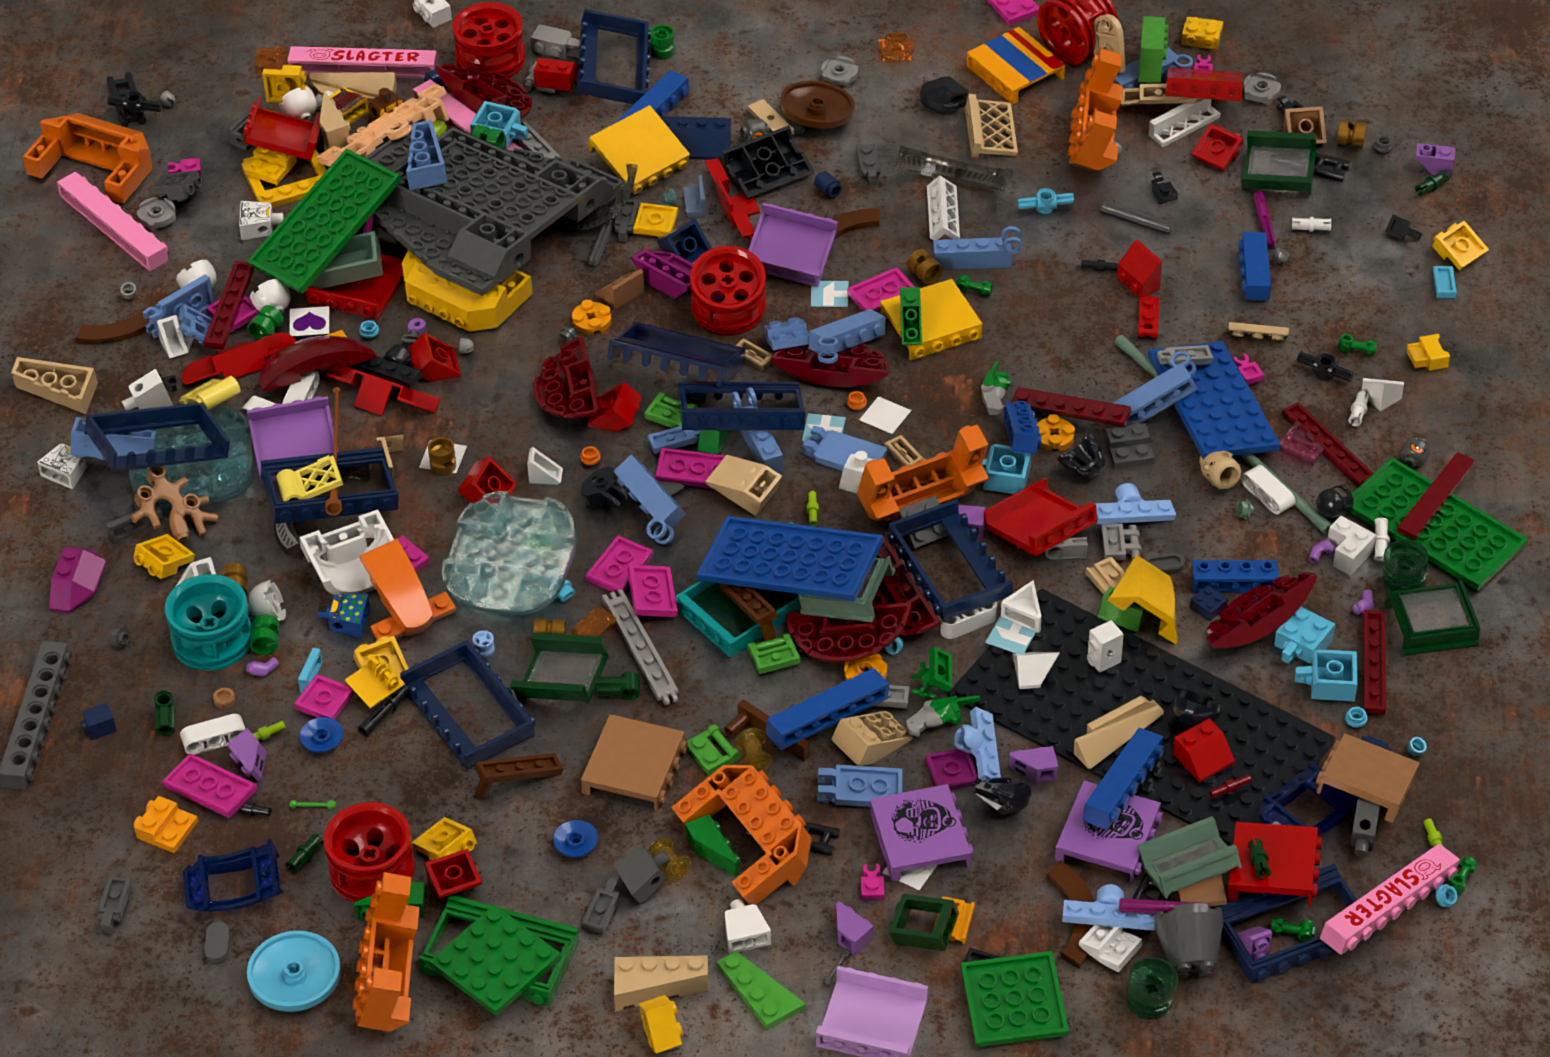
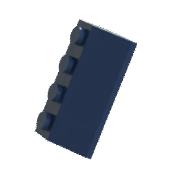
M659 116L690 153L689 159L711 160L719 158L720 160L722 151L731 147V118Z

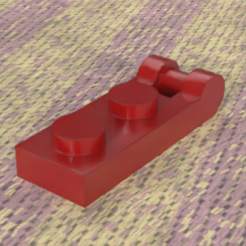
M1140 296L1138 338L1152 336V338L1158 339L1159 297Z

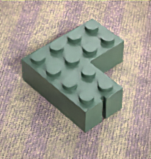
M375 231L354 235L309 287L322 289L382 276L381 248Z

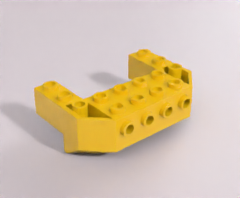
M409 250L402 261L407 302L469 332L497 328L533 294L531 276L518 270L481 296L434 274Z

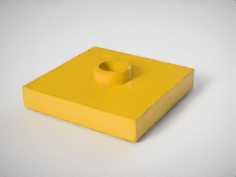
M641 203L633 226V234L664 236L674 229L679 213L678 207Z

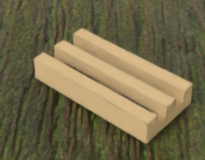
M744 338L735 345L747 348L745 350L744 362L760 371L764 370V366H769L773 354Z
M902 435L884 443V447L888 448L887 451L901 466H911L924 459Z

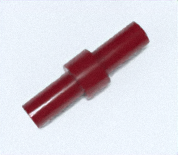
M1249 774L1235 780L1229 779L1223 782V785L1209 790V795L1214 799L1225 793L1231 794L1237 791L1239 787L1251 783L1252 779Z

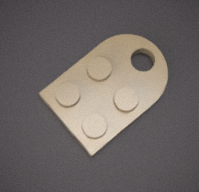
M1113 15L1099 16L1093 24L1095 35L1094 55H1098L1101 48L1122 54L1121 68L1118 73L1125 72L1122 26Z

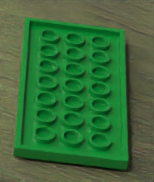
M346 148L247 262L255 269L274 279H278L283 284L303 294L402 181L400 175Z
M1393 457L1352 493L1354 501L1350 511L1351 514L1374 528L1376 518L1388 519L1389 537L1459 580H1462L1477 591L1528 543V538L1453 493L1416 540L1398 533L1397 528L1433 481Z

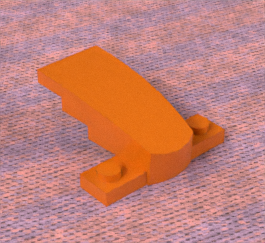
M398 539L359 556L362 565L370 576L371 583L381 596V602L392 615L370 626V630L376 640L384 636L388 638L394 636L395 639H398L404 635L419 634L431 626L433 622L456 612V607L446 591L427 600L421 582Z

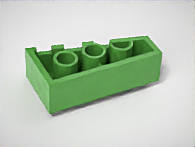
M1143 16L1138 82L1161 83L1162 60H1166L1169 24H1165L1166 17Z

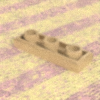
M764 99L748 105V111L756 119H763L768 124L769 132L789 125ZM791 127L792 135H794V129Z
M1229 322L1228 329L1229 332H1232V336L1236 337L1252 334V338L1264 339V336H1272V340L1284 341V338H1287L1289 334V328L1234 322Z

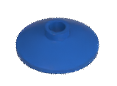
M328 717L312 719L300 731L302 745L306 749L318 753L333 750L342 742L344 736L341 724L335 719Z
M573 820L560 825L556 829L553 842L555 848L561 854L568 857H582L595 849L598 843V833L590 823Z

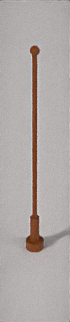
M339 387L333 389L335 394L333 456L336 464L339 394L341 393ZM338 487L330 490V498L325 502V511L331 516L339 515L342 511V502L338 499Z

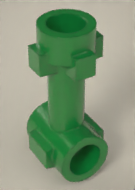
M961 275L955 282L961 293H965L967 289L981 291L982 295H991L993 283L985 280L983 283L971 282L970 277L967 275Z
M1343 334L1339 338L1338 343L1339 350L1342 353H1349L1352 348L1366 350V354H1375L1377 342H1373V340H1368L1367 343L1353 341V336L1350 334Z
M1466 856L1463 860H1460L1458 867L1461 868L1458 874L1450 877L1448 885L1455 888L1457 896L1465 891L1467 884L1465 879L1468 873H1474L1476 870V861L1472 857Z
M1277 918L1272 920L1271 931L1275 935H1281L1282 932L1298 934V939L1301 942H1306L1314 938L1315 927L1314 923L1307 919L1302 920L1300 925L1283 923V918Z

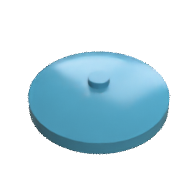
M288 931L267 939L253 952L247 966L249 987L257 1000L267 1007L287 1012L305 1010L324 1001L335 990L341 975L340 960L334 946L324 937L307 931Z

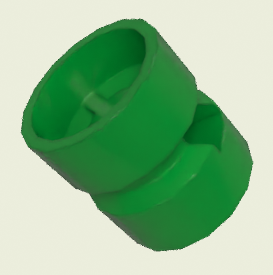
M668 25L653 27L650 33L651 54L660 60L671 58L675 54L673 28Z
M478 124L473 129L471 135L498 148H503L505 133L502 130L495 128L490 130L489 127Z
M265 305L248 324V331L253 338L259 340L262 337L274 334L283 324L284 317L274 306Z
M263 614L253 619L250 637V648L253 652L260 655H269L277 650L280 624L276 617Z

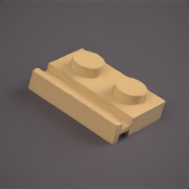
M1109 557L1094 564L1091 568L1087 567L1085 574L1104 595L1109 587L1115 588L1118 585L1120 578L1125 572L1112 557Z

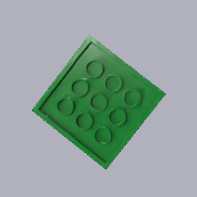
M493 905L429 962L431 968L497 1017L561 959V953L499 907Z
M1053 951L961 963V972L976 1048L1069 1036Z

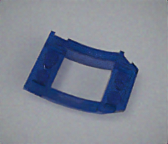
M1310 762L1307 769L1302 773H1298L1283 787L1269 795L1265 794L1263 796L1259 817L1265 824H1272L1277 821L1281 825L1307 826L1284 807L1298 798L1307 789H1310L1336 809L1325 819L1312 826L1318 827V835H1321L1349 815L1356 808L1358 798H1361L1327 784L1324 785L1320 794L1316 793L1319 784H1316V780L1322 768L1314 762Z
M269 839L267 844L256 848L254 845L225 855H198V861L192 867L189 864L183 870L186 907L191 910L205 912L227 911L248 907L284 893L280 888L277 858L280 856L273 841ZM253 868L256 892L232 899L211 901L208 875Z

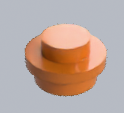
M859 391L850 393L847 398V406L854 410L862 409L867 404L866 397Z
M593 446L585 447L580 454L581 462L586 465L597 464L601 459L600 452Z

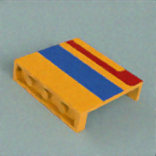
M1020 27L967 52L966 66L1012 105L1018 102L1019 90L1053 73L1062 80L1065 76V64Z

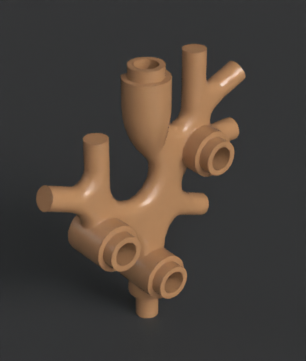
M164 466L148 467L146 479L154 487L151 488L150 486L143 485L138 488L134 501L141 508L130 516L131 520L136 523L143 517H148L154 529L160 528L161 523L154 506L159 500H167L172 505L169 525L174 539L178 540V542H184L190 538V531L184 519L185 515L192 517L199 536L206 535L207 532L203 521L217 522L218 514L203 512L199 509V506L209 503L208 496L198 497L195 494H187L183 497L180 494V490L188 484V480L185 477H182L175 483H171L165 477L166 468Z

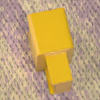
M1439 334L1419 337V342L1407 344L1406 352L1414 368L1427 367L1428 371L1448 368L1450 354L1442 349L1438 341L1440 338Z

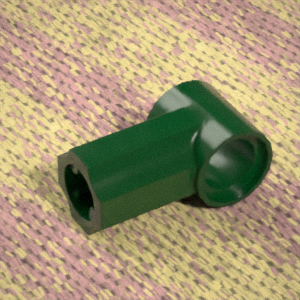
M625 672L621 677H600L597 683V696H621L625 700H635L639 697L640 676L635 672Z
M162 690L154 696L156 733L162 736H170L175 732L176 707L173 694L168 690Z

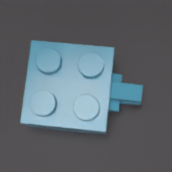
M484 101L470 124L471 135L473 129L478 124L487 126L490 130L495 128L504 131V146H506V149L513 139L526 140L528 137V127L521 125L520 111L517 108Z
M992 445L988 459H983L982 466L989 477L988 481L983 483V490L1016 494L1025 489L1031 467V453L1012 452L1011 447L1007 445Z
M1300 606L1296 613L1276 631L1274 646L1283 650L1281 660L1289 664L1295 657H1298L1311 664L1312 652L1317 649L1326 650L1333 641L1335 623Z
M1317 649L1312 652L1311 666L1295 668V682L1311 685V699L1355 702L1357 690V652Z

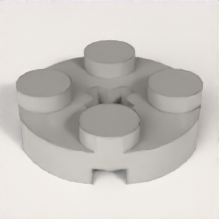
M837 56L835 60L831 61L828 59L821 67L823 82L848 88L858 77V66L855 65L854 60L844 56Z
M1257 73L1256 76L1251 77L1250 75L1244 80L1243 92L1247 100L1269 105L1280 95L1281 84L1271 74Z
M158 197L146 199L139 205V210L137 211L138 221L143 226L148 227L150 231H157L159 228L176 221L175 205L167 198H164V200H158Z

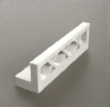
M1200 99L1197 103H1184L1149 122L1148 136L1162 147H1165L1220 118L1221 113L1211 106V99ZM1208 111L1212 115L1204 116L1202 114ZM1190 120L1199 121L1197 123H1187ZM1176 127L1184 128L1182 131L1173 130ZM1161 135H1170V137H1168V138H1166V139H1164V140H1163L1160 136H1161Z
M939 175L927 185L930 238L938 240L945 234L952 239H959L957 186Z

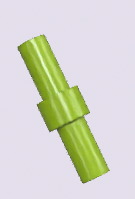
M810 491L806 505L807 514L809 515V525L816 526L819 504L817 503L816 492Z
M282 720L269 727L263 726L259 728L253 735L258 741L261 739L264 741L271 738L270 735L286 729V726Z
M1426 819L1423 823L1428 832L1427 838L1430 845L1434 847L1437 844H1441L1443 846L1442 836L1436 830L1432 819Z

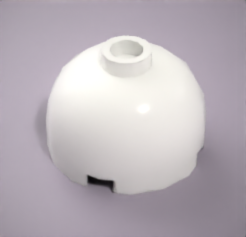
M305 87L306 90L296 88L282 97L283 102L281 104L278 103L282 114L310 120L317 108L316 98L309 87Z
M208 260L193 262L190 264L192 268L188 270L184 268L177 275L176 281L180 288L205 274L210 277L212 289L217 281L214 267Z
M278 279L268 280L258 286L259 290L256 293L252 291L250 294L254 307L259 311L263 306L271 305L283 313L288 307L291 298L288 286Z
M271 580L255 586L249 594L248 613L254 617L267 614L276 617L278 621L284 620L286 610H281L280 603L284 601L274 582L270 583Z

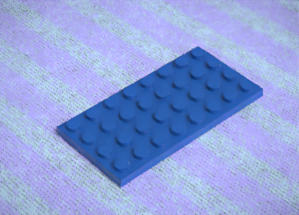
M1224 342L1184 345H1208L1213 356L1212 364L1195 365L1196 372L1192 379L1198 390L1174 403L1202 458L1204 459L1208 454L1217 451H1227L1232 453V456L1280 450L1281 443L1244 377L1237 369V365ZM1165 348L1149 349L1148 358L1158 376L1172 368L1169 364H1160L1156 355L1158 351ZM1192 366L1185 367L1188 372L1192 370Z
M727 516L696 575L698 581L855 601L884 540L882 535Z

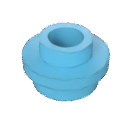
M367 320L361 324L359 333L364 338H374L379 334V327L374 321Z
M1360 707L1351 708L1345 716L1347 724L1356 728L1363 727L1368 719L1365 710Z
M1447 884L1440 885L1436 890L1438 904L1442 907L1452 906L1457 900L1455 888Z

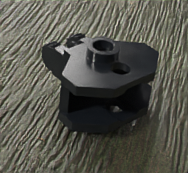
M610 466L597 469L582 483L581 495L586 498L585 504L590 509L603 506L618 508L620 506L617 500L618 497L623 500L629 498L627 491L622 489L617 482L618 476L614 473L615 469Z

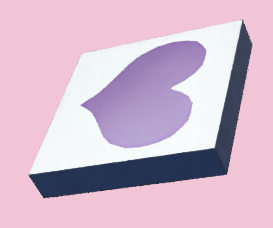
M329 306L290 309V335L296 341L330 334Z

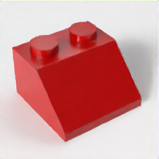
M538 58L534 68L535 87L571 91L578 73V64L575 62Z
M1135 240L1118 263L1117 278L1139 298L1140 296H1149L1160 290L1162 260L1140 241Z
M423 333L409 347L414 368L421 370V379L424 378L434 382L456 378L461 375L454 347L426 333Z
M623 382L600 396L601 412L591 415L587 425L614 432L629 428L634 422L633 417L640 408L639 403L642 396L626 382Z
M488 456L473 465L457 491L471 505L490 510L505 504L518 483Z
M1210 718L1174 737L1173 755L1199 782L1235 763L1224 733Z
M468 849L425 862L428 883L434 896L439 899L483 884Z

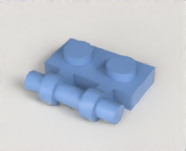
M183 304L179 308V321L182 323L178 330L184 332V335L189 338L193 337L199 340V343L204 345L203 341L212 318Z

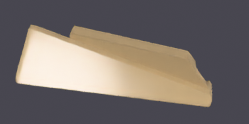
M394 72L310 73L309 75L311 87H315L318 94L322 96L326 91L335 93L341 88H347L366 96L368 104L372 99L379 96L381 88H388L394 93L397 90Z
M1140 84V88H1123L1121 106L1197 103L1200 99L1166 96L1167 84Z
M1139 696L1087 724V734L1075 739L1074 754L1088 769H1091L1130 740L1138 728H1146L1162 716L1164 711L1155 700L1148 701L1145 697Z

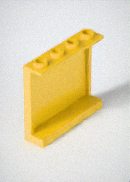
M650 105L590 136L587 145L591 153L597 151L617 177L624 180V185L627 188L626 193L635 177L630 195L638 194L643 188L654 185L663 177H669L678 169H684L688 165L690 153Z
M952 279L920 288L922 345H906L909 349L910 361L982 338L983 323ZM898 295L880 301V314L890 320L901 337L900 296Z

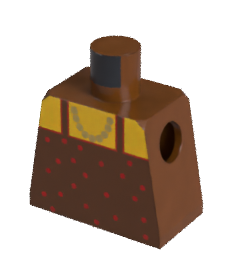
M381 88L379 96L369 102L368 124L383 116L385 112H393L392 108L403 103L402 99L393 91H390V89Z

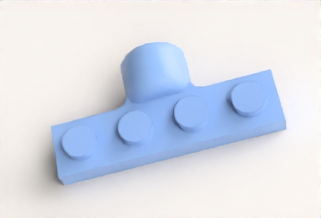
M1124 483L1116 488L1114 494L1116 502L1095 503L1097 508L1096 524L1173 521L1176 517L1171 500L1145 501L1141 498L1137 487L1132 483Z
M975 707L970 711L972 726L962 725V728L956 731L954 745L957 749L968 754L972 753L975 756L978 778L986 780L1001 777L993 714Z
M1106 884L1098 889L1096 902L1064 900L1062 922L1154 931L1153 917L1155 914L1120 912L1119 900L1124 898V892L1117 885Z

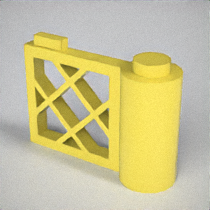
M228 376L223 380L212 379L181 396L179 403L191 404L202 402L209 411L236 396L241 390L233 376Z
M328 455L318 459V462L296 471L290 469L280 471L276 476V482L282 501L310 499L344 485L334 456L329 457ZM332 464L327 471L322 470L324 467ZM311 473V475H310V477H309L308 479L301 477V476H304V475H306V474ZM318 475L323 476L320 481L315 480ZM330 477L336 478V480L327 483ZM310 485L316 486L314 489L307 491Z

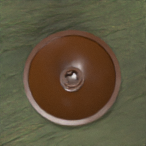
M801 81L791 84L783 90L780 98V108L789 119L798 124L812 128H834L844 125L851 120L854 114L855 102L847 91L836 85L821 81Z

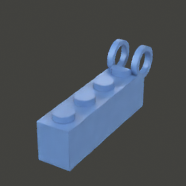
M1167 47L1166 60H1162L1161 81L1167 78L1168 67L1190 69L1193 64L1192 57L1185 54L1177 55ZM1140 59L1126 65L1125 72L1118 73L1113 82L1122 85L1123 88H1140V84H1155L1138 82ZM1180 59H1186L1189 61V63L1183 65L1178 63L1177 61Z
M1010 226L1003 229L1002 237L933 240V258L943 266V270L1011 268L1012 254L1018 253L1022 249L1021 231L1017 227ZM1009 231H1014L1018 234L1016 237H1005V234ZM1017 242L1019 246L1012 249L1011 243Z
M868 309L810 330L809 349L818 353V360L820 362L834 363L838 360L837 352L885 335L886 317L872 309ZM823 356H832L833 358H823Z
M1176 352L1170 360L1173 366L1171 369L1113 402L1114 404L1131 407L1132 412L1126 426L1134 421L1142 423L1198 390L1192 379L1196 372V366L1191 361L1188 352ZM1179 356L1187 357L1186 361L1175 364V360ZM1192 366V370L1188 372L1185 367Z
M746 388V395L750 405L742 407L738 393L736 391L732 392L731 400L733 407L757 408V399L753 388ZM739 430L756 463L764 464L777 473L783 472V454L770 430Z
M631 454L614 470V473L619 477L617 482L624 489L627 487L630 490L628 494L634 501L637 502L639 500L641 502L639 507L647 515L651 514L653 516L647 525L648 536L655 539L657 543L666 545L674 537L672 527L686 513L646 467ZM656 524L658 527L655 529L654 535H652L651 528ZM668 528L670 531L666 540H659L666 534Z

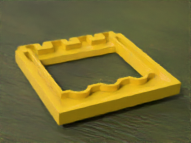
M316 148L312 161L310 160L317 174L315 177L264 190L259 179L245 175L257 201L270 203L272 208L301 200L327 171L325 165L318 162L316 156L319 154ZM254 156L243 159V163H241L243 172Z

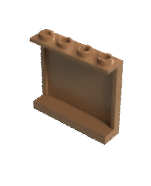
M610 714L581 778L582 794L591 795L593 788L654 802V811L658 812L661 803H665L667 788L673 784L674 771H678L680 767V757L686 753L688 742L685 741V732Z
M1344 733L1341 741L1336 740L1333 750H1331L1328 759L1323 765L1322 771L1318 774L1316 784H1319L1316 793L1320 794L1325 784L1388 808L1384 820L1393 823L1414 781L1420 762Z

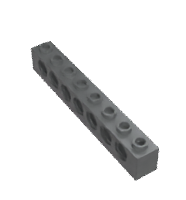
M42 641L0 766V783L2 788L28 790L30 781L34 780V768L36 764H39L41 747L45 746L46 742L45 734L46 731L50 730L51 716L56 712L57 697L61 696V685L67 678V666L72 662V652H69L67 643Z

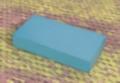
M1433 266L1432 272L1436 298H1456L1457 291L1453 266Z
M312 648L298 678L300 693H303L315 675L319 673L323 664L321 651L318 648Z

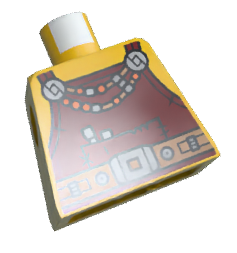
M341 88L335 93L325 92L330 99L334 100L337 110H341L344 120H347L349 124L369 112L366 96L347 88Z

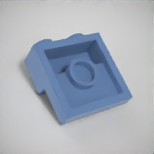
M794 317L788 319L787 322L772 321L769 322V325H764L766 342L773 350L809 344V333L803 319Z

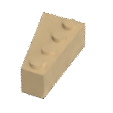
M17 357L11 371L16 388L84 414L87 413L98 384L94 368Z
M708 955L615 957V1012L624 1010L623 1007L630 1005L638 1007L639 1003L662 995H666L667 998L675 995L682 997L708 991Z

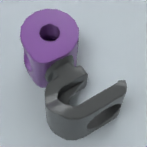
M414 318L408 323V334L401 337V345L407 348L409 352L408 345L413 344L423 333L427 334L426 322L423 319Z

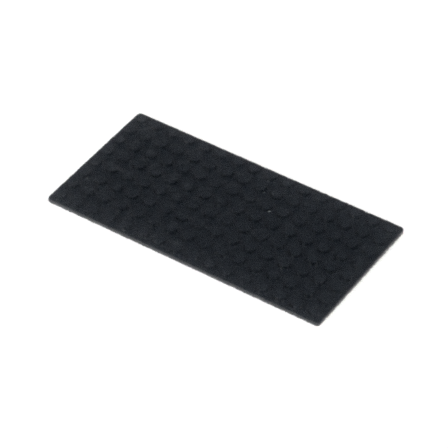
M1040 589L1036 593L1041 612V630L1039 633H1035L1025 653H1060L1044 678L1041 688L1019 689L1013 654L1016 653L990 645L949 692V697L957 696V698L979 695L980 701L965 705V707L971 710L977 707L993 714V721L1041 747L1053 746L1055 754L1102 779L1129 740L1093 768L1088 769L1074 754L1075 739L1087 734V724L1139 696L1145 697L1148 701L1155 700L1163 709L1164 714L1144 729L1163 736L1162 746H1164V752L1160 759H1156L1152 771L1147 772L1144 783H1139L1135 795L1160 802L1161 810L1188 824H1193L1212 816L1215 819L1220 838L1230 846L1234 842L1236 822L1271 824L1335 743V736L1120 627L1118 628L1124 634L1121 663L1099 672L1087 660L1089 632L1091 629L1108 621L1098 618V616L1044 589ZM1195 687H1199L1201 690L1211 691V694L1216 693L1214 699L1219 701L1221 713L1219 719L1213 722L1224 733L1235 759L1233 765L1202 782H1199L1173 755L1174 737L1192 728V726L1179 721L1172 707V698L1179 693L1180 689L1193 691ZM1247 774L1252 779L1251 783L1239 787L1237 791L1231 794L1225 793L1214 799L1209 795V790L1223 785V782L1229 779L1235 780Z

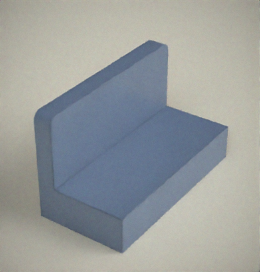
M698 175V186L683 187L687 218L706 217L702 175Z

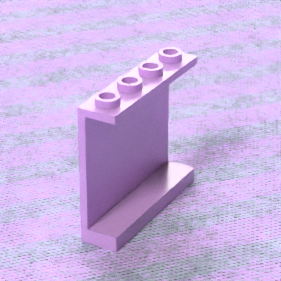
M838 966L837 981L822 1026L818 1025L816 1030V1046L860 1057H910L927 1004L928 986L917 982L903 981L895 977L890 978L872 972L867 973L850 967Z

